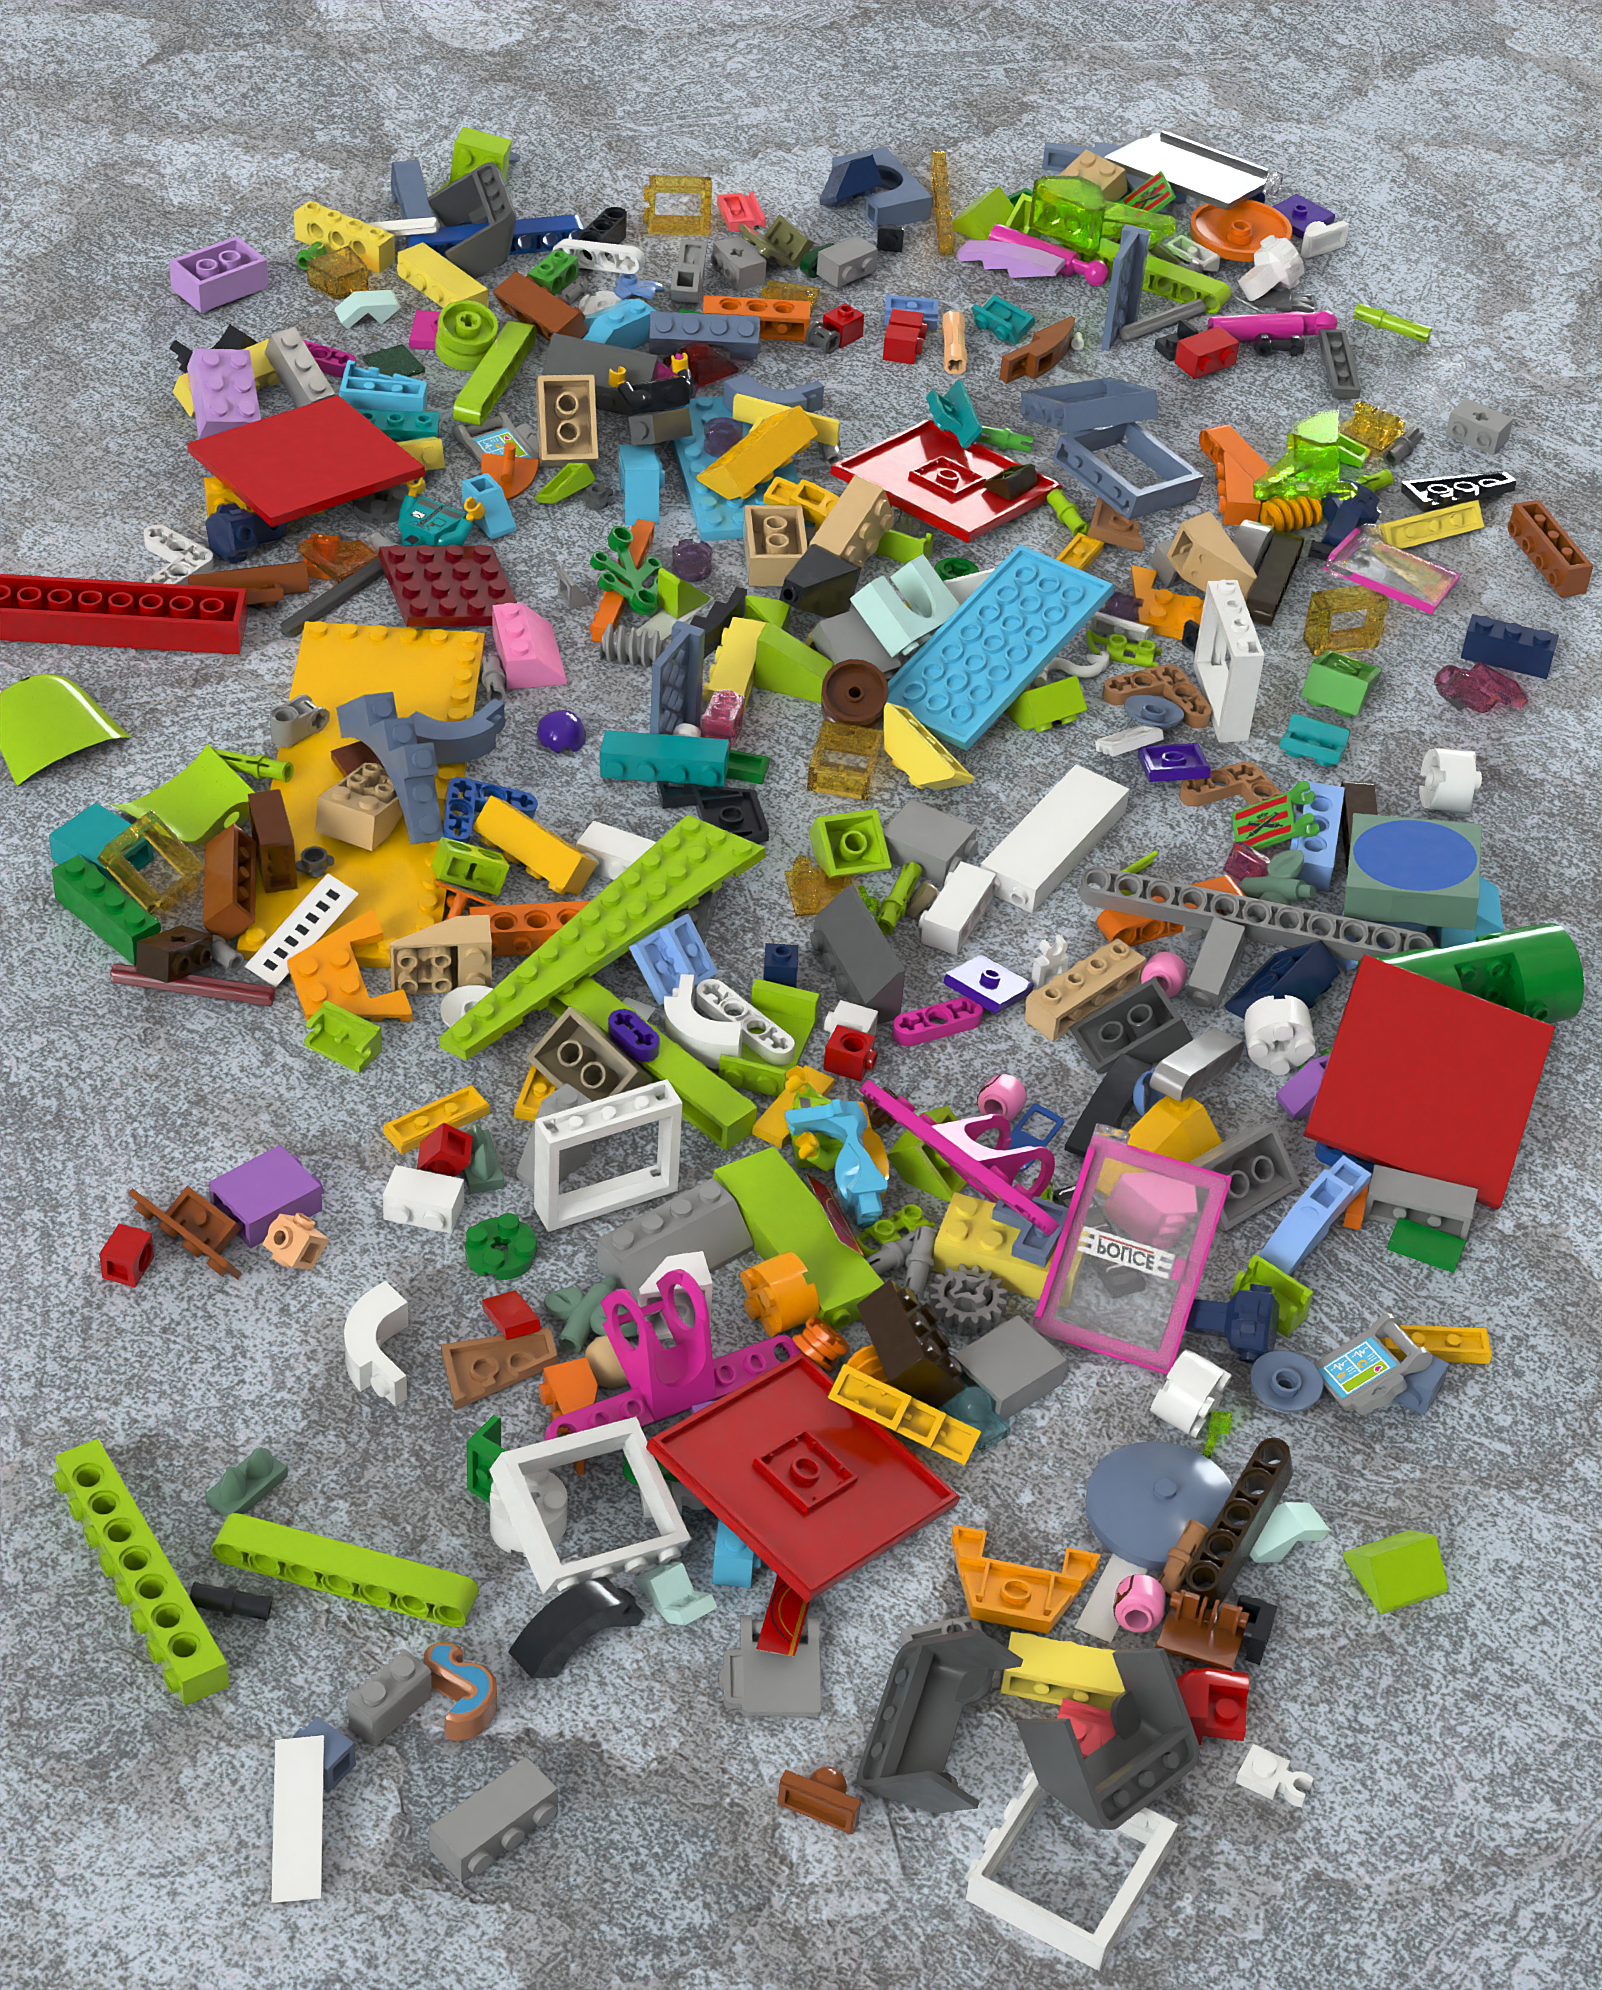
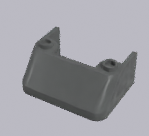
M488 162L427 198L429 204L446 227L458 226L469 218L474 224L490 223L487 227L445 251L451 263L473 279H477L507 261L517 215L501 171L495 163Z
M978 1629L907 1642L898 1651L894 1659L858 1768V1785L874 1795L936 1814L977 1809L980 1801L960 1789L957 1779L943 1771L964 1704L982 1699L989 1693L995 1671L1021 1667L1023 1659Z
M1165 1648L1116 1650L1112 1653L1125 1691L1115 1698L1111 1707L1110 1716L1116 1735L1085 1759L1069 1718L1021 1719L1016 1723L1039 1785L1095 1829H1117L1193 1770L1198 1763L1200 1755L1199 1743Z

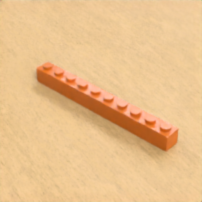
M637 519L635 525L631 526L630 531L633 534V540L628 549L637 571L642 567L653 541L655 522ZM618 557L617 564H619L622 567L621 561ZM617 577L618 581L630 588L629 584ZM615 590L611 592L604 591L603 600H600L599 611L595 612L594 622L590 624L589 632L592 633V641H602V636L608 623H612L613 632L616 631L628 599Z

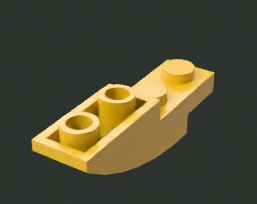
M776 476L764 494L763 503L767 505L802 506L804 519L815 523V531L817 532L840 497L804 479L799 484H795Z

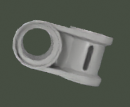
M307 694L298 695L293 700L274 707L270 712L271 741L280 747L295 745L298 741L323 730L329 722V711L324 707L316 706L312 698Z

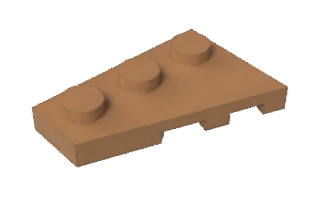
M1098 496L1087 536L1104 543L1108 542L1142 553L1145 543L1144 539L1139 536V522H1135V519H1126Z
M543 1328L539 1332L511 1340H506L503 1335L441 1344V1356L454 1410L542 1372L543 1368L556 1365L558 1360L550 1328Z

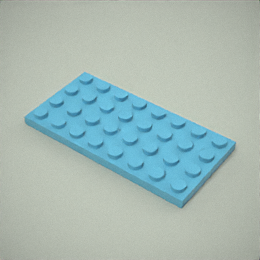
M724 396L690 399V404L669 408L689 407L693 435L673 439L671 444L701 541L743 538L744 505H767L763 503L764 494L776 476L795 484L800 483L793 461L783 468L779 469L777 467L773 471L775 475L763 484L759 482L755 485L756 491L745 499L737 497L728 500L698 481L696 476L748 435L749 430L753 426V424L733 419V412L723 404ZM804 521L805 527L814 528L813 522Z
M1019 544L888 682L887 702L908 708L932 735L968 751L1115 593L1113 584Z

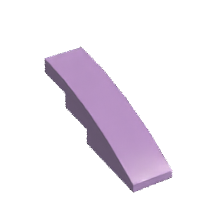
M968 240L957 251L959 261L982 260L984 270L1007 269L1010 278L1056 276L1066 264L1064 258L1039 249L992 240Z

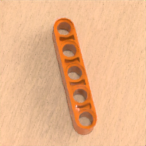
M1224 424L1200 432V447L1215 465L1222 463L1223 453L1228 452L1260 487L1261 505L1266 501L1293 495L1290 486L1230 425Z
M1227 875L1192 884V886L1246 896L1231 876ZM1152 897L1158 903L1166 902L1162 897ZM1184 904L1189 909H1197L1195 904ZM1107 909L1101 912L1096 920L1097 927L1109 943L1118 938L1130 947L1181 933L1184 926ZM1223 909L1216 910L1218 914L1222 913L1223 916L1224 912H1226Z

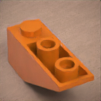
M1224 452L1222 463H1217L1215 479L1218 480V513H1222L1223 524L1240 526L1246 519L1258 522L1261 506L1260 487L1228 452Z
M586 1357L543 1368V1384H539L538 1390L543 1406L549 1405L551 1422L557 1417L597 1403L598 1383ZM557 1428V1434L561 1433V1436L569 1435L571 1431H567L568 1428ZM587 1459L573 1462L578 1476L584 1474Z

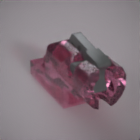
M1480 661L1470 671L1454 665H1447L1436 674L1434 679L1439 695L1457 710L1468 707L1476 712L1486 713L1499 701L1505 705L1510 703L1519 709L1528 702L1527 697L1516 681Z

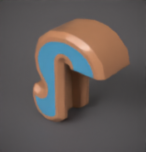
M438 1642L429 1646L424 1653V1664L432 1672L430 1674L432 1676L430 1678L432 1681L430 1683L432 1685L431 1688L457 1702L445 1718V1738L454 1741L472 1739L481 1734L490 1725L497 1712L496 1677L487 1667L479 1663L463 1662V1650L453 1643Z

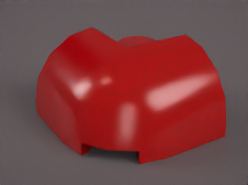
M1215 1668L1189 1669L1176 1678L1199 1745L1202 1743L1203 1736L1244 1741L1247 1696L1249 1692L1248 1673Z

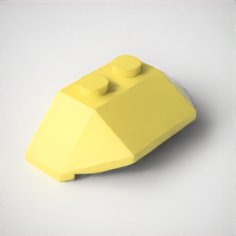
M888 702L885 704L884 750L893 758L892 764L910 776L908 780L911 784L919 789L927 787L942 790L971 784L975 778L917 720L908 708Z

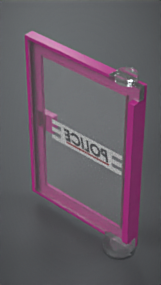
M1366 523L1359 528H1355L1330 553L1323 566V569L1328 571L1329 575L1334 579H1341L1343 577L1431 615L1458 583L1461 576L1459 573L1384 543L1382 530L1372 523Z
M1096 1123L1032 1325L1052 1346H1056L1058 1340L1168 1375L1174 1365L1232 1177L1128 1145L1130 1133Z

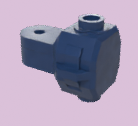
M1339 479L1334 486L1328 484L1321 499L1325 501L1322 514L1329 524L1320 542L1337 546L1355 528L1361 529L1360 533H1362L1368 524L1374 526L1381 514V511L1377 509L1380 499L1371 489L1354 480Z
M236 503L219 505L216 513H211L205 522L210 550L218 557H223L230 564L245 561L247 554L252 553L258 544L282 538L287 528L286 523L271 527L255 512L250 513L246 509H241Z
M1251 1284L1248 1291L1238 1290L1228 1303L1194 1299L1184 1331L1227 1338L1230 1347L1236 1354H1240V1361L1254 1364L1260 1356L1274 1350L1280 1304L1274 1298L1275 1296L1271 1294V1287L1259 1284Z

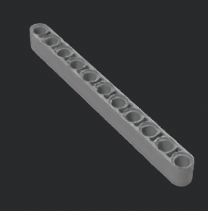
M1093 866L1084 871L1079 888L1080 899L1089 906L1209 930L1213 918L1217 917L1245 926V938L1292 948L1321 940L1331 956L1355 961L1361 960L1364 954L1377 957L1409 949L1433 947L1431 938L1421 932L1100 866ZM1096 883L1099 884L1102 888L1092 889L1088 886V884ZM1129 890L1134 895L1125 896L1120 891ZM1152 897H1162L1166 902L1158 903ZM1184 904H1195L1197 909H1189ZM1223 909L1230 915L1222 916L1216 910ZM1256 916L1262 922H1253L1248 917ZM1280 923H1289L1293 926V929H1286ZM1313 929H1320L1326 935L1319 936L1313 932ZM1345 936H1353L1358 942H1350ZM1377 943H1386L1390 949H1383Z

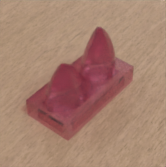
M1239 841L1233 844L1223 871L1241 882L1245 877L1268 876V865L1271 859Z

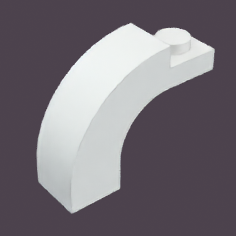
M681 974L679 988H673L672 997L664 996L667 1037L674 1043L681 1045L688 1054L697 1061L703 1062L709 1068L719 1069L721 1054L741 1059L743 1048L741 1022L713 1021L699 1015L694 1010L696 1001L694 975Z
M384 1281L365 1293L349 1312L344 1329L345 1361L350 1379L360 1392L372 1385L374 1391L380 1397L385 1396L396 1407L407 1400V1378L380 1350V1347L390 1337L409 1326L408 1302Z

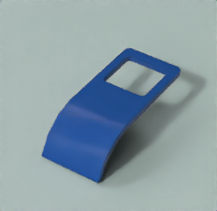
M1034 1103L1010 1132L1012 1141L1008 1150L1027 1146L1046 1147L1063 1126L1065 1119ZM1034 1112L1056 1122V1125L1044 1140H1040L1021 1129ZM1036 1159L1026 1163L1019 1171L1027 1170Z

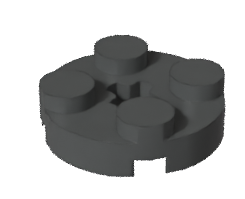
M397 485L352 500L353 513L361 520L373 523V519H383V524L398 521L404 495H408L409 492L402 486Z

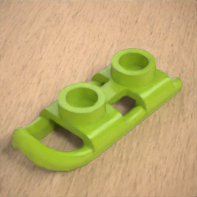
M1091 630L1086 632L1087 645L1095 655H1100L1101 650L1096 647L1093 641L1107 646L1106 651L1109 653L1110 660L1148 668L1158 666V662H1153L1154 655L1161 656L1162 649L1156 648L1157 645L1151 640H1141L1136 644L1128 642L1126 637L1121 634H1113L1109 638H1105ZM1124 652L1136 653L1135 658L1124 656Z
M908 1204L892 1214L891 1217L878 1220L874 1225L866 1228L864 1232L856 1236V1239L864 1255L870 1257L880 1251V1249L873 1250L867 1248L862 1243L867 1239L874 1237L883 1245L889 1241L895 1242L902 1237L897 1231L905 1227L911 1232L916 1230L917 1227L921 1228L922 1226L934 1228L935 1223L933 1221L928 1222L922 1215V1209L919 1206Z

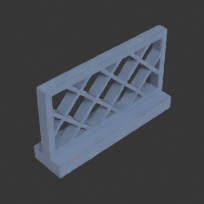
M1127 224L1122 229L1120 248L1113 262L1102 350L1109 351L1119 336L1121 328L1138 321L1151 233L1149 230Z
M677 620L672 626L671 643L652 664L651 734L672 735L676 726L684 723L692 724L697 728L700 727L705 629Z

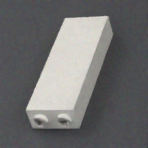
M1076 764L981 863L980 868L996 873L995 888L993 890L994 896L1033 913L1126 813L1130 789Z

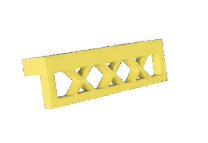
M1479 500L1367 527L1368 536L1380 534L1382 542L1402 549L1483 528L1484 523Z

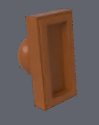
M824 1766L817 1768L809 1778L785 1770L779 1783V1805L848 1834H853L858 1825L861 1800L846 1794L847 1784L843 1773L834 1767Z

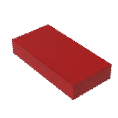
M516 1290L482 1300L484 1313L506 1340L515 1339L541 1330L539 1317Z

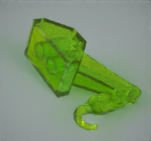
M1042 176L1034 181L1028 226L1077 251L1092 256L1099 251L1101 238H1121L1122 229L1125 224L1151 231L1149 251L1161 243L1165 236L1174 235L1177 221L1169 215L1152 213L1104 200L1101 187L1081 176Z
M1339 410L1320 411L1293 422L1292 432L1287 433V449L1290 450L1265 474L1253 482V498L1256 500H1268L1277 495H1280V498L1283 500H1293L1298 496L1321 499L1326 497L1328 492H1347L1338 496L1339 500L1356 497L1359 490L1355 484L1339 481Z

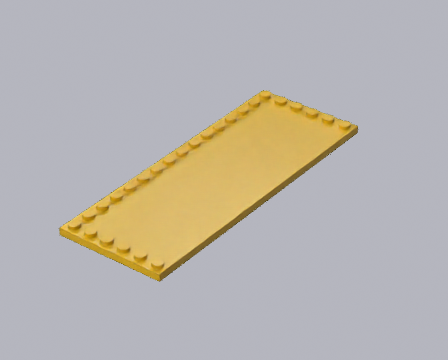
M305 621L289 701L298 695L307 694L312 698L316 706L324 707L329 711L330 718L326 727L320 732L298 741L293 746H279L276 760L292 763L294 768L293 776L289 782L272 779L270 790L280 789L294 839L295 862L301 861V853L304 849L318 846L325 849L327 855H331L334 858V864L328 866L325 874L318 878L307 874L305 871L299 872L296 870L297 889L265 893L256 859L255 923L250 925L239 936L237 952L243 954L245 960H250L327 873L359 894L317 942L373 909L383 931L382 941L352 948L358 967L390 969L391 942L444 921L448 889L442 888L433 882L437 876L431 868L440 841L410 845L405 819L402 814L389 837L371 851L315 832L317 803L319 796L344 779L342 773L331 760V751L361 741L353 737L341 738L336 707L362 695L393 692L397 718L409 717L415 711H418L443 722L466 720L474 716L482 666L481 661L485 646V633ZM467 762L437 764L439 774L434 775L441 821L448 784L455 777L465 778ZM459 792L458 798H462L463 793ZM451 811L453 814L457 816L460 815L459 811ZM454 828V834L457 835V829Z

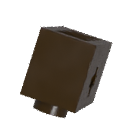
M180 925L139 940L137 942L136 973L168 984L211 967L213 957V935Z

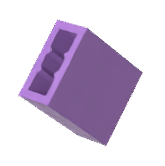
M281 1144L209 1182L210 1203L242 1227L237 1235L250 1248L264 1242L270 1225L277 1219L279 1214L295 1216L296 1213H301L310 1217L322 1211V1194L324 1190L320 1180L315 1175H310L303 1168L299 1158L294 1154L290 1155Z

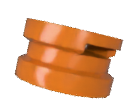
M811 1315L805 1322L807 1327L802 1331L803 1334L796 1333L793 1336V1341L811 1360L822 1368L832 1371L835 1368L834 1363L837 1361V1358L840 1355L845 1356L851 1349L850 1345L830 1325L820 1318Z

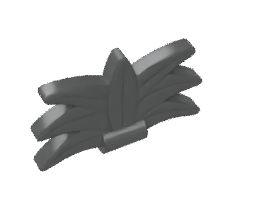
M1285 288L1282 292L1270 289L1266 294L1256 299L1254 305L1276 308L1275 311L1282 312L1294 310L1314 313L1313 307L1315 302L1311 300L1312 294L1291 293L1288 288Z

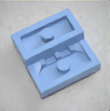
M689 914L675 919L629 946L658 1006L664 1004V996L672 997L673 988H679L681 974L694 975L696 987L701 981L710 978L718 972Z

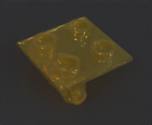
M769 280L766 287L762 286L760 297L762 299L810 301L811 317L820 288Z
M1357 401L1353 406V411L1356 414L1334 428V430L1375 452H1382L1393 444L1395 439L1406 434L1403 431L1406 423L1402 421V417L1390 412L1388 413L1386 410L1381 412V408H1375L1374 405L1366 401Z
M803 855L796 857L792 870L784 871L795 917L818 915L847 886L852 885L850 876L829 878L822 868L812 869L811 860Z

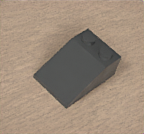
M1155 977L1069 1027L1097 1074L1108 1072L1121 1053L1145 1063L1163 1060L1193 1040L1182 1017Z

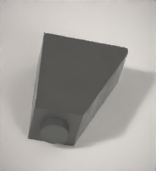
M689 407L643 412L628 417L632 446L659 443L693 435Z

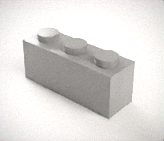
M295 327L270 335L265 355L297 408L335 396V392Z
M1375 1164L1368 1188L1363 1217L1396 1225L1399 1217L1466 1240L1473 1217L1478 1189Z
M524 1757L429 1826L430 1851L462 1883L471 1875H478L485 1871L492 1860L505 1850L510 1851L516 1848L522 1842L524 1836L537 1826L543 1827L554 1818L556 1812H558V1788L527 1757Z

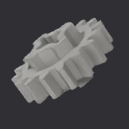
M960 1264L959 1271L956 1272L947 1267L945 1276L937 1274L935 1276V1284L930 1285L929 1305L935 1310L939 1320L945 1319L944 1328L946 1329L955 1325L957 1326V1333L961 1334L964 1328H969L973 1335L976 1334L977 1327L990 1331L991 1322L999 1324L1001 1322V1315H1005L1007 1289L1001 1288L1002 1280L1000 1278L991 1280L992 1271L990 1270L983 1274L979 1273L978 1265H974L972 1270H966L964 1264ZM991 1301V1304L987 1307V1302Z

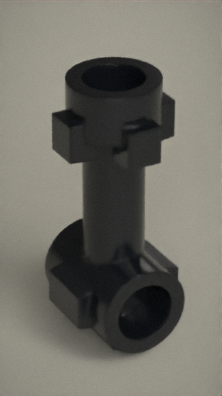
M1260 333L1254 339L1253 347L1263 357L1269 356L1272 350L1290 351L1291 356H1297L1304 353L1305 340L1292 335L1291 340H1271L1268 333Z

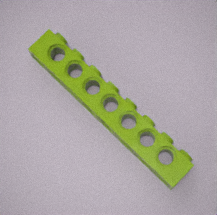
M97 1438L55 1455L57 1472L52 1473L55 1487L60 1495L66 1493L68 1496L67 1504L74 1521H82L86 1543L91 1550L97 1548L100 1554L98 1556L99 1564L105 1577L112 1576L116 1582L114 1590L120 1604L130 1607L132 1611L130 1618L138 1635L145 1634L148 1640L146 1647L152 1662L155 1665L161 1663L165 1671L162 1672L163 1679L171 1694L177 1692L182 1703L186 1706L229 1687L228 1667L225 1658L100 1440Z

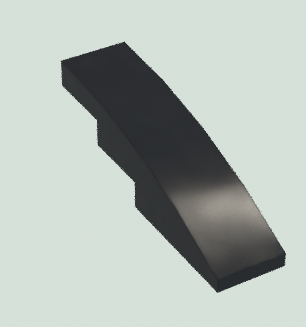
M736 587L727 603L715 601L706 618L694 615L690 625L705 629L704 659L716 650L718 645H721L724 628H729L732 618H743L747 589Z
M1121 1053L1084 1109L1065 1144L1064 1150L1085 1158L1093 1134L1113 1140L1121 1129L1123 1118L1134 1105L1133 1091L1137 1080L1143 1073L1152 1070L1153 1065Z

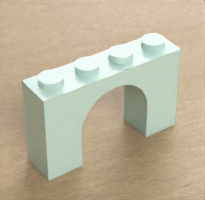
M923 554L909 561L890 577L911 606L913 612L902 602L884 575L868 583L850 598L853 605L891 657L901 652L906 656L917 647L923 646L960 607L957 600Z

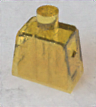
M346 246L307 261V282L309 286L334 300H342L349 297L353 292L369 290L368 268L350 246Z

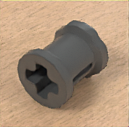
M815 321L808 327L805 341L811 345L816 344L822 348L823 352L831 354L839 346L841 335L837 331L831 332L824 328L821 322Z

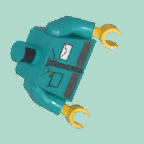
M420 477L419 482L413 485L414 480L406 482L409 493L404 495L398 518L401 546H463L475 525L472 523L474 519H480L485 514L483 504L481 502L477 504L473 497H469L464 503V508L468 512V514H465L424 496L419 497V499L416 498L417 494H421L426 488L423 477Z

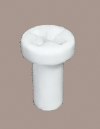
M1076 332L1071 341V346L1075 350H1080L1084 346V340L1080 332Z

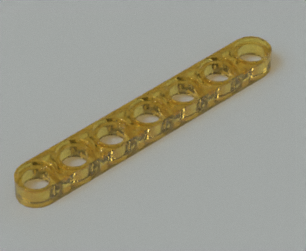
M932 150L931 176L939 255H952L954 233L945 151Z

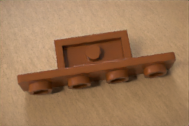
M304 561L190 574L187 577L188 585L246 588L247 604L259 603L261 607L277 605V601L284 600V594L306 592L310 589L307 564Z
M189 1186L182 1191L165 1213L133 1188L129 1191L128 1194L137 1202L133 1207L149 1221L153 1216L157 1217L161 1221L157 1226L172 1239H175L178 1234L183 1237L185 1241L182 1243V1246L197 1258L202 1253L210 1259L206 1264L220 1276L224 1277L228 1272L237 1280L242 1273L220 1256L221 1252L242 1228L235 1221Z

